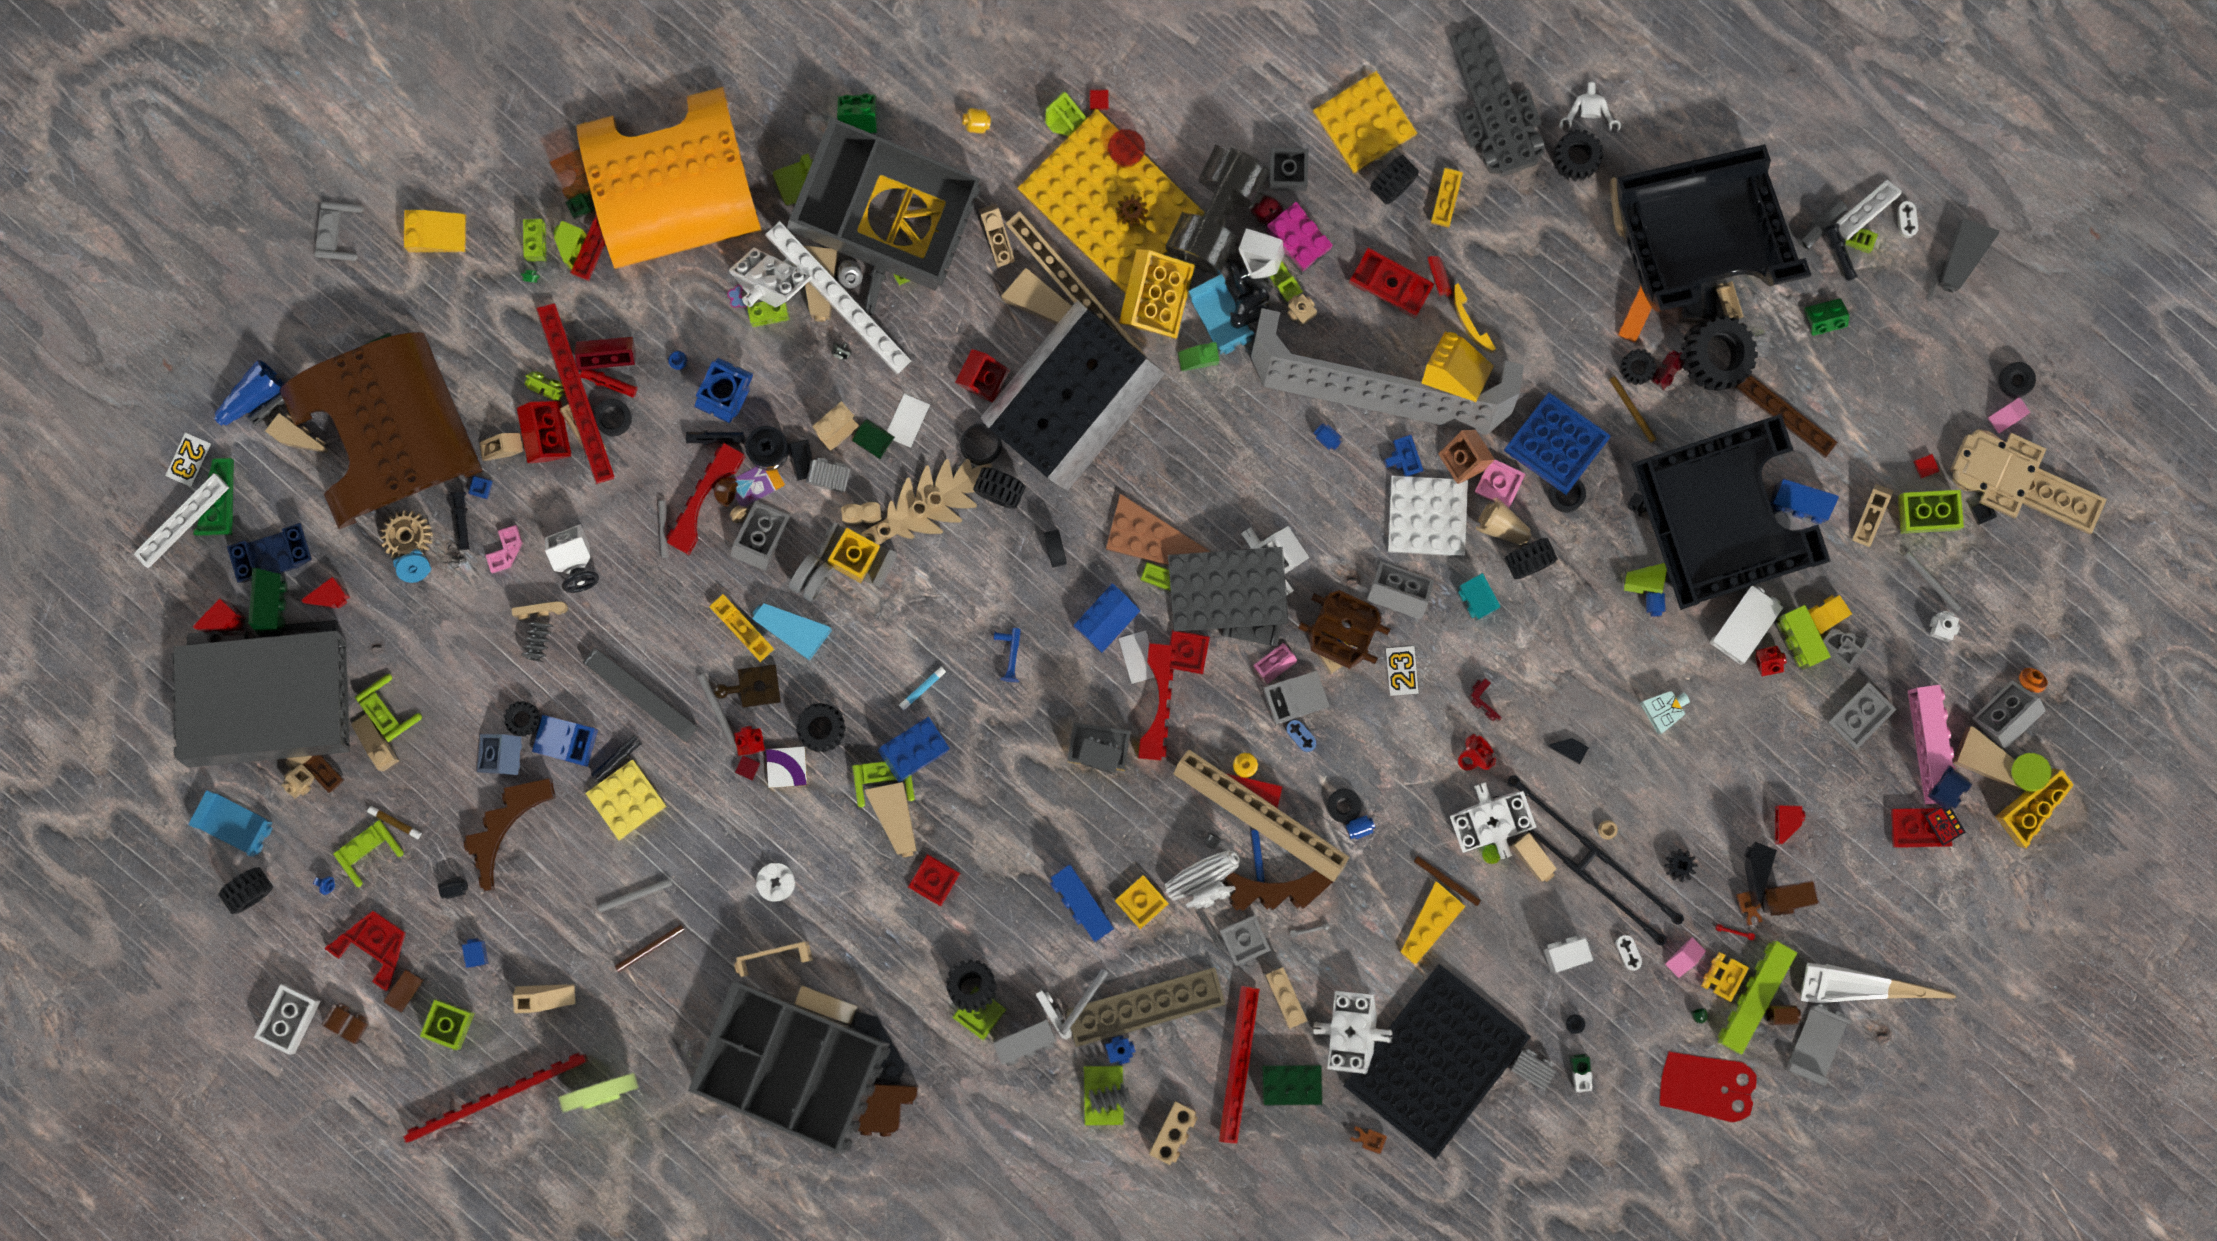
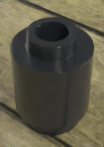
M461 876L443 880L442 883L438 884V891L442 899L466 895V890L469 889L467 880Z

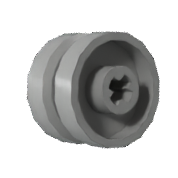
M812 553L800 564L788 587L797 594L803 591V598L811 603L823 591L834 570V567L826 562L819 566L820 559Z

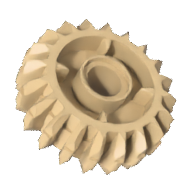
M403 510L402 516L399 512H396V518L389 516L391 522H384L387 529H381V532L385 533V535L380 536V539L385 541L382 543V547H388L385 552L387 554L392 553L391 557L393 559L397 558V556L402 557L409 554L414 549L429 551L426 543L432 544L428 537L433 536V533L427 531L432 527L426 525L427 519L421 520V514L418 513L415 516V512L411 511L408 515V512ZM409 531L411 534L409 540L403 541V534Z

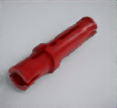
M592 369L582 370L580 374L581 378L594 382L596 386L607 387L631 398L635 397L638 390L637 386L605 375V372L602 371L597 372Z

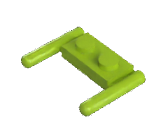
M386 674L354 696L387 742H390L422 719V715L416 713L399 725L375 693V691L392 680L391 674Z
M885 762L852 766L858 807L865 806L863 784L897 781ZM911 775L905 779L908 801H914L915 799Z
M378 820L374 825H371L333 854L356 887H361L363 882L351 865L385 840L397 857H401L404 854L381 820Z

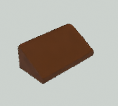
M406 969L383 1002L402 1013L424 980L409 969Z

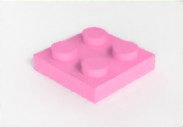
M1495 460L1485 469L1474 493L1495 502L1493 498L1497 497L1510 508L1525 473Z

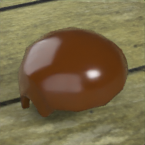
M726 477L717 482L714 496L720 505L728 507L735 499L736 487L738 486V483L735 481L737 479Z

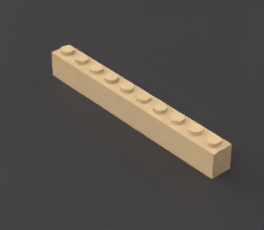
M1019 211L1005 223L1074 303L1079 299L1146 356L1143 350L1023 213Z
M1188 750L1179 761L1174 772L1175 776L1333 882L1343 871L1350 857L1191 750Z

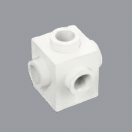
M1948 611L1936 614L1930 622L1932 629L1929 636L1946 642L1952 641L1960 628V624H1958L1959 618L1954 617L1955 614Z

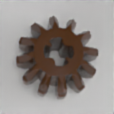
M1134 194L1131 195L1130 200L1127 196H1124L1125 202L1119 200L1118 205L1120 207L1116 208V212L1120 213L1117 215V218L1123 219V225L1129 222V227H1133V222L1139 226L1140 220L1145 221L1146 217L1144 215L1148 214V210L1145 209L1147 203H1140L1142 200L1140 196L1137 200H1134ZM1131 207L1134 208V214H1130L1129 210Z

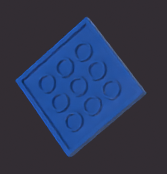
M1548 393L1505 447L1504 452L1567 495L1609 441L1611 435L1554 395Z

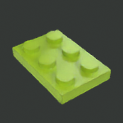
M1084 1066L1085 1126L1124 1125V1108L1117 1104L1116 1110H1113L1112 1106L1109 1105L1108 1112L1102 1107L1101 1113H1098L1096 1109H1094L1093 1113L1089 1096L1090 1090L1097 1094V1088H1100L1104 1093L1106 1086L1112 1091L1113 1085H1116L1119 1090L1120 1083H1123V1066Z

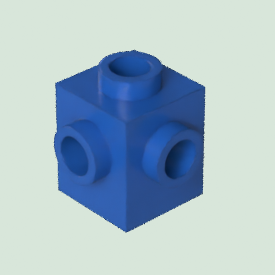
M1123 1035L1112 1038L1113 1042L1105 1044L1110 1063L1118 1062L1119 1065L1130 1062L1129 1058L1133 1057L1132 1053L1136 1052L1133 1041L1129 1042L1128 1038L1124 1039ZM1119 1047H1124L1125 1051L1123 1053H1118L1117 1049Z

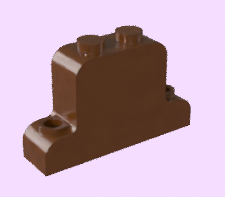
M873 1084L875 1085V1090L872 1096H868L866 1101L868 1104L867 1110L859 1118V1122H861L858 1129L860 1135L872 1136V1132H878L880 1136L891 1137V1133H895L900 1128L902 1104H913V1101L918 1096V1086Z

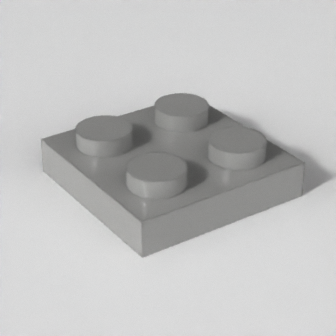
M1255 915L1220 930L1235 966L1271 951Z

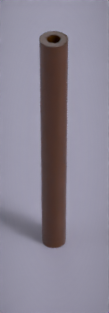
M1417 856L1414 863L1475 906L1480 904L1481 900L1421 857Z
M680 924L617 964L615 968L618 973L684 932L683 926Z

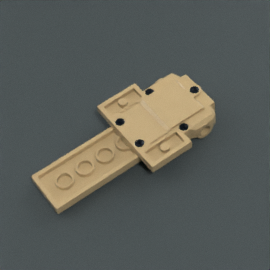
M1977 429L1971 435H1966L1950 469L1952 481L1956 486L1968 492H1982L1983 495L1979 503L2015 519L2022 504L2089 535L2092 534L2107 500L2038 468L2046 448L2013 433L2009 434L2006 442L1993 433L1982 429Z

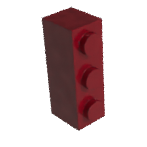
M633 336L576 342L575 359L578 370L635 365L636 349Z

